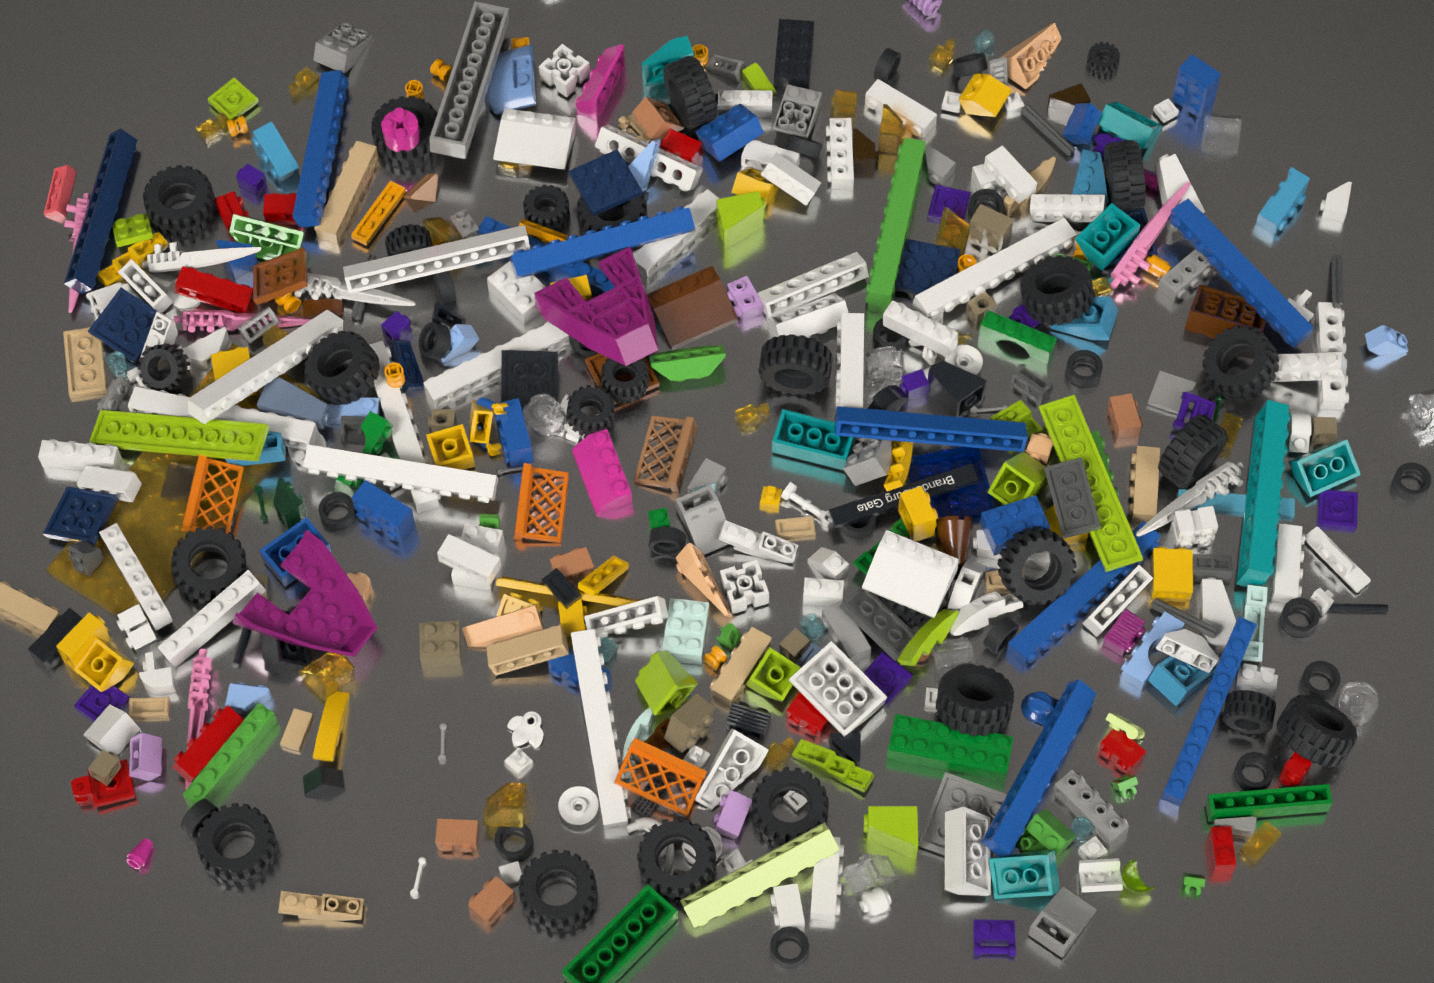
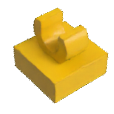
M763 486L760 506L779 509L782 489L774 486Z

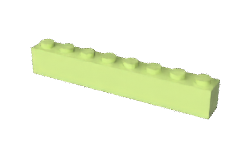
M824 822L680 901L694 928L703 926L711 918L725 914L728 909L734 906L742 905L745 900L752 896H759L763 893V890L779 885L787 877H794L800 870L816 865L817 861L823 858L833 856L839 848Z

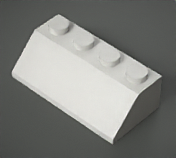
M832 293L772 318L766 316V320L774 337L784 334L785 336L795 334V336L804 335L810 338L813 334H823L828 332L830 328H837V320H841V314L848 313L845 300Z
M966 807L945 812V890L957 895H991V871L989 864L991 852L989 848L981 843L990 826V817Z

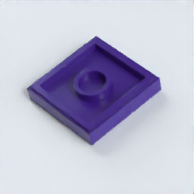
M935 185L927 218L963 225L971 192Z
M1325 490L1319 493L1317 526L1356 530L1358 492Z
M884 652L863 672L887 696L886 705H889L913 678L910 672Z
M91 685L74 705V708L95 722L109 704L122 710L129 702L130 696L115 686L100 692Z

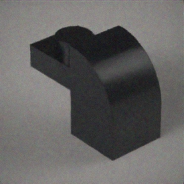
M889 385L874 395L872 398L873 402L867 409L898 412L909 397L897 385Z

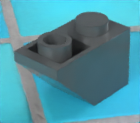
M87 541L75 543L67 547L73 568L80 574L84 573L90 576L104 560L101 550Z

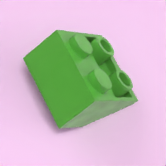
M1045 809L1033 817L1025 828L1023 835L1018 838L1016 845L1025 853L1055 850V858L1057 859L1068 848L1076 835L1049 810Z

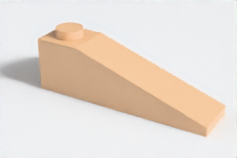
M1055 23L1048 25L1001 56L1007 58L1008 78L1024 89L1038 80L1039 72L1047 64L1046 60L1050 54H1053L1062 39Z
M692 543L687 544L676 556L678 571L681 575L684 574L726 617L733 618L731 610L702 551Z
M537 604L462 628L468 647H487L496 642H503L514 637L545 629Z

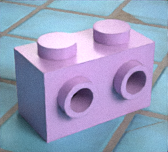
M747 276L727 284L726 293L730 302L734 305L733 308L737 317L740 316L742 321L745 322L763 314V303Z
M140 733L130 739L129 776L146 781H151L161 776L162 738Z
M732 790L726 795L723 794L719 802L721 809L719 813H715L711 822L714 824L713 829L719 834L735 840L739 836L752 799Z

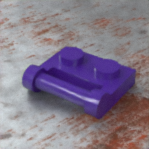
M1183 392L1180 409L1172 427L1176 430L1184 427L1186 423L1183 421L1189 402L1194 403L1190 419L1200 414L1206 415L1211 419L1216 403L1190 392Z
M974 919V956H980V954L1009 955V957H1015V920ZM980 942H1008L1009 946H981Z

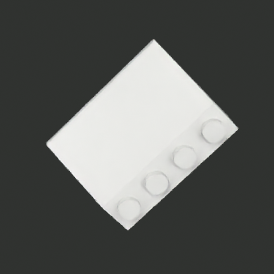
M505 108L500 122L493 159L565 170L575 138V118Z
M886 530L877 548L862 589L935 618L957 572L959 559Z
M832 641L789 679L844 737L870 718L884 705L887 696Z

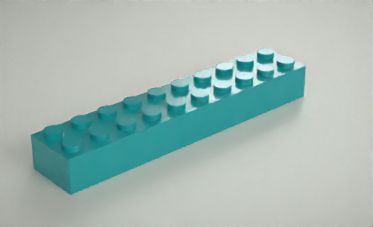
M1271 400L1265 402L1254 420L1236 585L1244 587L1266 584L1269 576H1272L1275 570L1273 559L1275 558L1277 548L1274 545L1278 538L1276 526L1280 520L1278 507H1280L1282 502L1280 491L1284 484L1282 474L1286 466L1283 460L1287 453L1285 441L1289 435L1287 424L1290 421L1291 413H1289V405Z

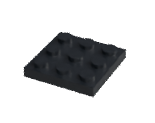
M501 350V402L519 398L521 408L557 409L558 352Z

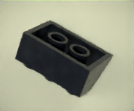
M284 611L288 615L291 614L289 611ZM260 633L265 671L283 674L311 668L308 647L293 645Z

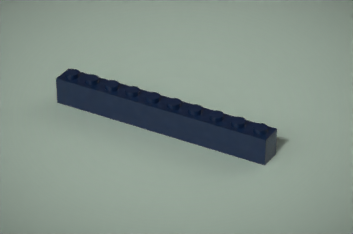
M121 128L109 135L64 282L65 285L81 295L93 290L96 285L95 279L100 271L101 259L105 255V246L110 238L109 233L114 225V216L118 211V203L123 195V186L127 181V173L132 165V156L136 151L135 146L138 139Z

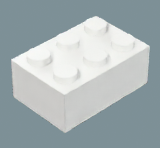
M509 261L487 278L488 290L523 325L540 314L535 308L534 293L545 288V286L534 275L516 279L511 261Z
M465 523L461 538L471 545L477 544L486 552L496 553L500 558L504 544L503 530ZM454 568L451 574L453 585L491 592L494 580L489 585Z

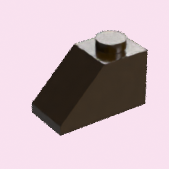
M1082 83L1050 94L1048 107L1071 115L1076 104L1090 103L1091 99Z
M853 129V169H875V162H879V151H875V143L858 129Z

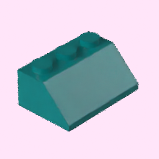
M1118 101L1106 104L1097 123L1101 126L1102 130L1109 133L1112 131L1117 134L1116 137L1121 138L1123 141H1136L1140 149L1149 147L1163 127V125Z
M1111 203L1075 240L1087 260L1102 271L1138 236L1140 224Z
M1338 439L1288 461L1295 480L1309 497L1361 475L1347 439Z

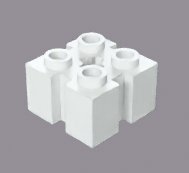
M561 44L553 52V59L547 58L539 66L540 79L549 86L555 84L556 90L565 97H568L576 89V83L579 82L581 84L590 75L589 62L579 55L575 58L573 51Z
M1213 506L1198 508L1195 511H1190V509L1175 511L1173 516L1174 522L1171 523L1170 527L1175 549H1190L1193 544H1198L1201 547L1213 544L1218 529Z
M757 560L742 564V569L736 570L735 566L720 570V582L724 593H727V602L732 614L747 610V605L752 603L754 608L769 603V591L765 580H762V572Z

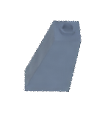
M276 377L264 386L257 403L259 412H273L279 416H292L303 421L305 419L311 420L316 423L317 428L323 430L326 423H329L331 419V412H329L326 403L280 377Z

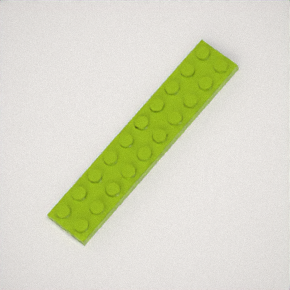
M1075 395L1038 406L1060 463L1082 457L1101 529L1089 533L1105 572L1142 561L1143 556Z
M100 410L89 443L103 446L111 444L118 449L191 456H199L200 454L213 458L259 462L270 427L267 424L214 419L203 424L196 418Z

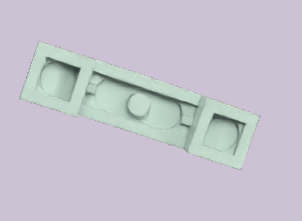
M1247 586L1244 619L1256 623L1257 626L1242 660L1262 662L1264 616L1268 587Z
M650 707L639 716L630 729L623 749L622 762L631 741L634 738L638 739L641 731L649 733L655 716ZM631 754V755H630V758H629V761H630V763H631V766L633 767V766H636V765H635V761L631 760V757H632V754ZM630 771L623 773L625 783H631L632 776Z

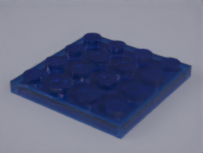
M960 447L911 457L907 475L909 483L972 464L979 479L976 484L930 498L931 508H935L938 518L958 516L959 519L964 520L965 516L974 519L981 517L982 512L996 508L993 496L988 493L990 485L979 448Z

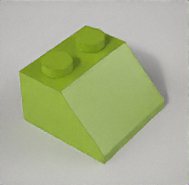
M769 647L745 685L762 696L782 702L793 686L789 679L801 667Z

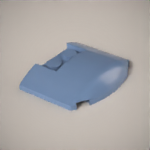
M532 44L499 53L485 96L488 105L493 109L495 115L502 114L505 108L517 110L536 105Z

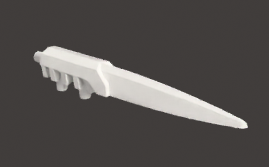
M177 242L169 243L170 252L162 253L161 244L154 245L155 254L147 255V261L142 262V267L149 268V271L152 273L181 270L182 266L187 268L205 267L259 252L261 247L188 252L178 251Z
M308 272V286L294 292L295 296L301 297L307 290L314 300H318L324 293L326 298H330L333 295L335 299L339 300L348 299L398 306L416 305L414 301L374 288L349 294L346 282L339 281L336 277Z
M1227 462L1197 481L1194 487L1156 514L1135 535L1138 537L1171 522L1175 511L1191 510L1199 504L1202 505L1206 502L1207 497L1210 499L1214 498V493L1218 495L1221 493L1226 496L1229 493L1228 484H1236L1240 487L1243 484L1241 479V470L1244 468L1241 462L1237 464Z

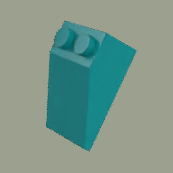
M688 36L670 40L641 63L643 87L663 82V70L667 64L687 56L694 57Z
M1055 850L1032 851L989 858L994 899L1050 896L1060 890Z

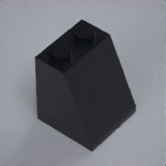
M944 360L930 367L928 372L929 392L951 416L961 417L972 407L985 400L987 386L985 379Z

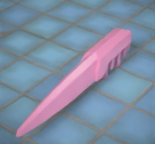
M1191 182L1185 183L1158 210L1133 241L1111 273L1113 281L1110 283V286L1113 289H1116L1119 284L1126 286L1128 281L1136 285L1139 283L1140 278L1134 275L1137 268L1141 267L1146 271L1149 269L1151 264L1144 261L1147 252L1169 221L1171 210L1179 205Z
M88 193L83 194V199L77 198L76 205L67 204L66 211L75 213L74 221L65 220L64 227L73 228L72 238H75L73 252L91 195ZM70 287L69 313L73 311L79 295L78 292Z
M184 310L183 316H174L173 320L175 323H183V330H187L188 327L189 332H194L196 327H200V331H204V327H207L208 332H213L214 327H219V329L225 327L227 331H235V329H238V325L256 314L234 313L228 310ZM265 315L267 321L269 323L272 322L270 317L268 315ZM276 315L280 323L273 328L304 325L312 319ZM262 319L258 320L262 327L265 326ZM254 323L252 326L254 327V329H258V327Z
M199 649V656L193 658L187 708L190 709L187 743L194 736L198 738L201 735L199 730L204 724L205 712L208 711L207 699L209 694H207L210 686L209 680L211 675H209V672L212 670V658L206 657V649ZM185 779V789L189 787L192 781L189 783Z

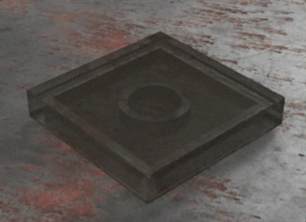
M170 462L160 495L161 498L188 502L196 466Z

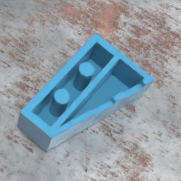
M272 121L253 131L252 143L259 151L263 161L270 167V172L274 179L277 178L279 182H282L299 173L297 162Z
M1083 149L1072 195H1105L1108 207L1109 201L1101 153Z
M1291 167L1288 171L1287 180L1285 182L1281 181L1278 185L1280 187L1279 190L1267 201L1258 215L1256 224L1274 235L1278 230L1282 231L1287 224L1286 220L1289 217L1292 218L1296 213V207L1305 202L1307 198L1305 193L1310 178Z
M268 431L259 462L226 459V461L238 466L286 461V444L281 433Z

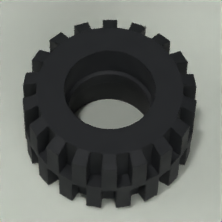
M543 184L542 187L536 186L535 190L531 189L529 195L526 194L523 201L525 220L555 231L557 230L558 232L567 225L570 219L569 199L564 191L561 192V188H554V185L551 184L550 186ZM545 206H551L555 208L553 211L548 213L538 211L540 208Z
M417 224L397 227L394 231H390L388 233L389 236L385 238L388 256L433 246L430 232L424 226L420 227Z
M170 344L154 345L147 348L148 351L142 353L144 357L139 358L138 361L141 363L138 366V370H141L139 377H143V384H148V388L155 391H171L184 385L183 382L188 379L186 374H190L188 369L190 362L186 361L188 358L187 354H182L184 350L181 348L177 349L178 346ZM162 357L166 358L171 366V372L167 378L162 377L158 371V362Z
M609 358L605 360L606 364L602 365L601 383L602 388L606 389V394L610 393L612 395L611 399H615L616 403L622 401L623 404H627L628 401L634 403L635 399L640 400L642 398L641 394H646V389L649 386L647 364H644L642 358L627 366ZM622 374H629L634 377L628 382H621L615 379Z
M586 385V388L581 386L578 391L575 390L572 396L570 395L566 414L568 425L570 427L573 426L572 430L574 432L579 431L581 436L583 434L588 436L605 429L609 430L611 423H613L615 413L614 399H611L612 395L610 393L606 394V389L602 388L600 390L597 385L595 387ZM585 406H593L599 409L601 413L597 416H587L580 409Z
M1232 691L1227 694L1222 720L1230 728L1243 733H1266L1272 730L1276 702L1267 695L1256 691Z

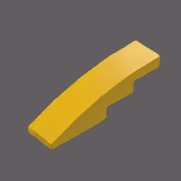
M157 232L153 234L152 239L137 242L128 247V252L113 259L112 265L99 271L97 278L105 287L119 283L125 279L118 271L131 259L142 268V262L147 261V255L155 254L154 245L161 244L163 252L169 246V243Z
M892 440V464L883 485L886 491L904 486L911 463L913 442Z
M329 691L318 729L313 759L334 761L336 746L339 743L340 733L343 731L349 693Z

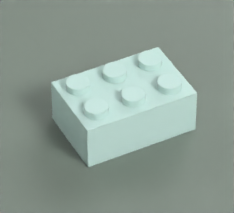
M670 598L669 618H667L662 651L668 650L679 663L702 666L709 618V602Z

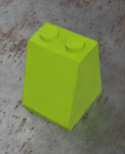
M759 191L716 199V219L724 250L729 249L763 226V219L766 218V203L764 197L761 198Z
M1022 452L1004 462L988 493L1004 505L1035 495L1037 497L1048 485L1045 466L1027 453Z
M668 650L653 653L650 657V662L640 669L639 676L635 679L655 716L676 712L698 684Z
M868 806V813H864L863 833H867V840L911 859H916L918 851L917 806Z

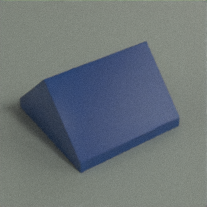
M224 240L216 241L218 249L254 247L251 244ZM256 253L224 262L223 264L236 280L252 271L253 266L258 264Z

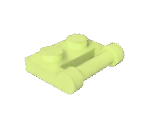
M1109 713L1105 719L1110 722L1109 726L1113 729L1125 731L1129 739L1142 740L1146 735L1144 729L1117 713Z

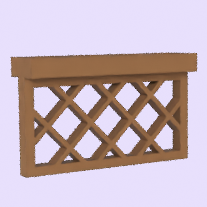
M660 416L651 417L634 477V484L671 488L672 492H680L697 430L694 417H686V420ZM655 422L664 423L665 427L658 431L654 429ZM675 425H683L682 429L674 434L671 428ZM669 430L672 436L663 441L659 435ZM657 437L661 443L652 448L650 441ZM676 440L678 442L677 446L670 450L667 444ZM664 446L668 452L658 457L655 451ZM653 453L656 459L647 464L645 458ZM671 456L673 462L665 467L662 461ZM660 463L663 469L654 474L650 468ZM647 470L652 475L647 479H640L641 474ZM666 472L669 476L667 482L659 481L657 477Z

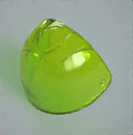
M1134 859L1125 865L1121 876L1122 883L1132 894H1148L1155 887L1149 888L1144 884L1137 871V861Z

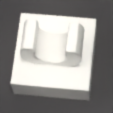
M1018 92L1010 94L1003 104L1007 115L1021 111L1024 106Z
M1319 588L1309 600L1317 606L1322 616L1334 602L1332 599L1334 594L1330 590L1324 592Z
M694 745L683 760L703 769L710 758V753Z
M518 747L504 760V763L519 777L533 764V761Z

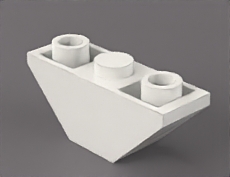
M160 311L156 312L142 353L148 351L147 348L154 345H174L178 331L173 319ZM164 357L159 360L158 366L164 360Z
M225 327L217 329L212 334L198 339L195 343L181 348L184 350L182 354H187L188 356L186 359L187 362H190L188 367L203 370L212 367L211 354L226 350L229 341L227 329Z
M970 559L966 561L955 583L947 606L948 610L959 611L971 603L986 565Z
M1187 629L1165 633L1156 646L1157 650L1208 673L1211 672L1219 659L1202 636Z

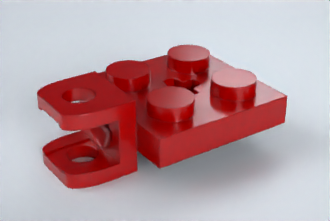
M127 759L120 760L121 768L113 778V781L117 782L113 787L106 786L91 777L89 770L87 776L73 779L71 787L75 801L80 804L94 801L96 808L134 799L135 793L131 776H129Z

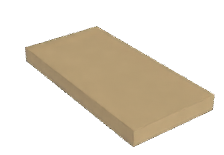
M91 327L63 331L70 399L107 393L103 342L88 333Z

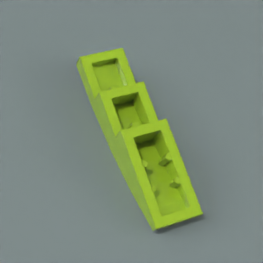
M943 609L936 614L935 618L932 617L909 641L897 661L901 665L916 666L922 654L929 655L935 643H943L958 617L959 611Z
M803 739L800 740L792 753V757L809 767L864 793L875 777L873 772L855 766L854 762L837 756L835 751Z

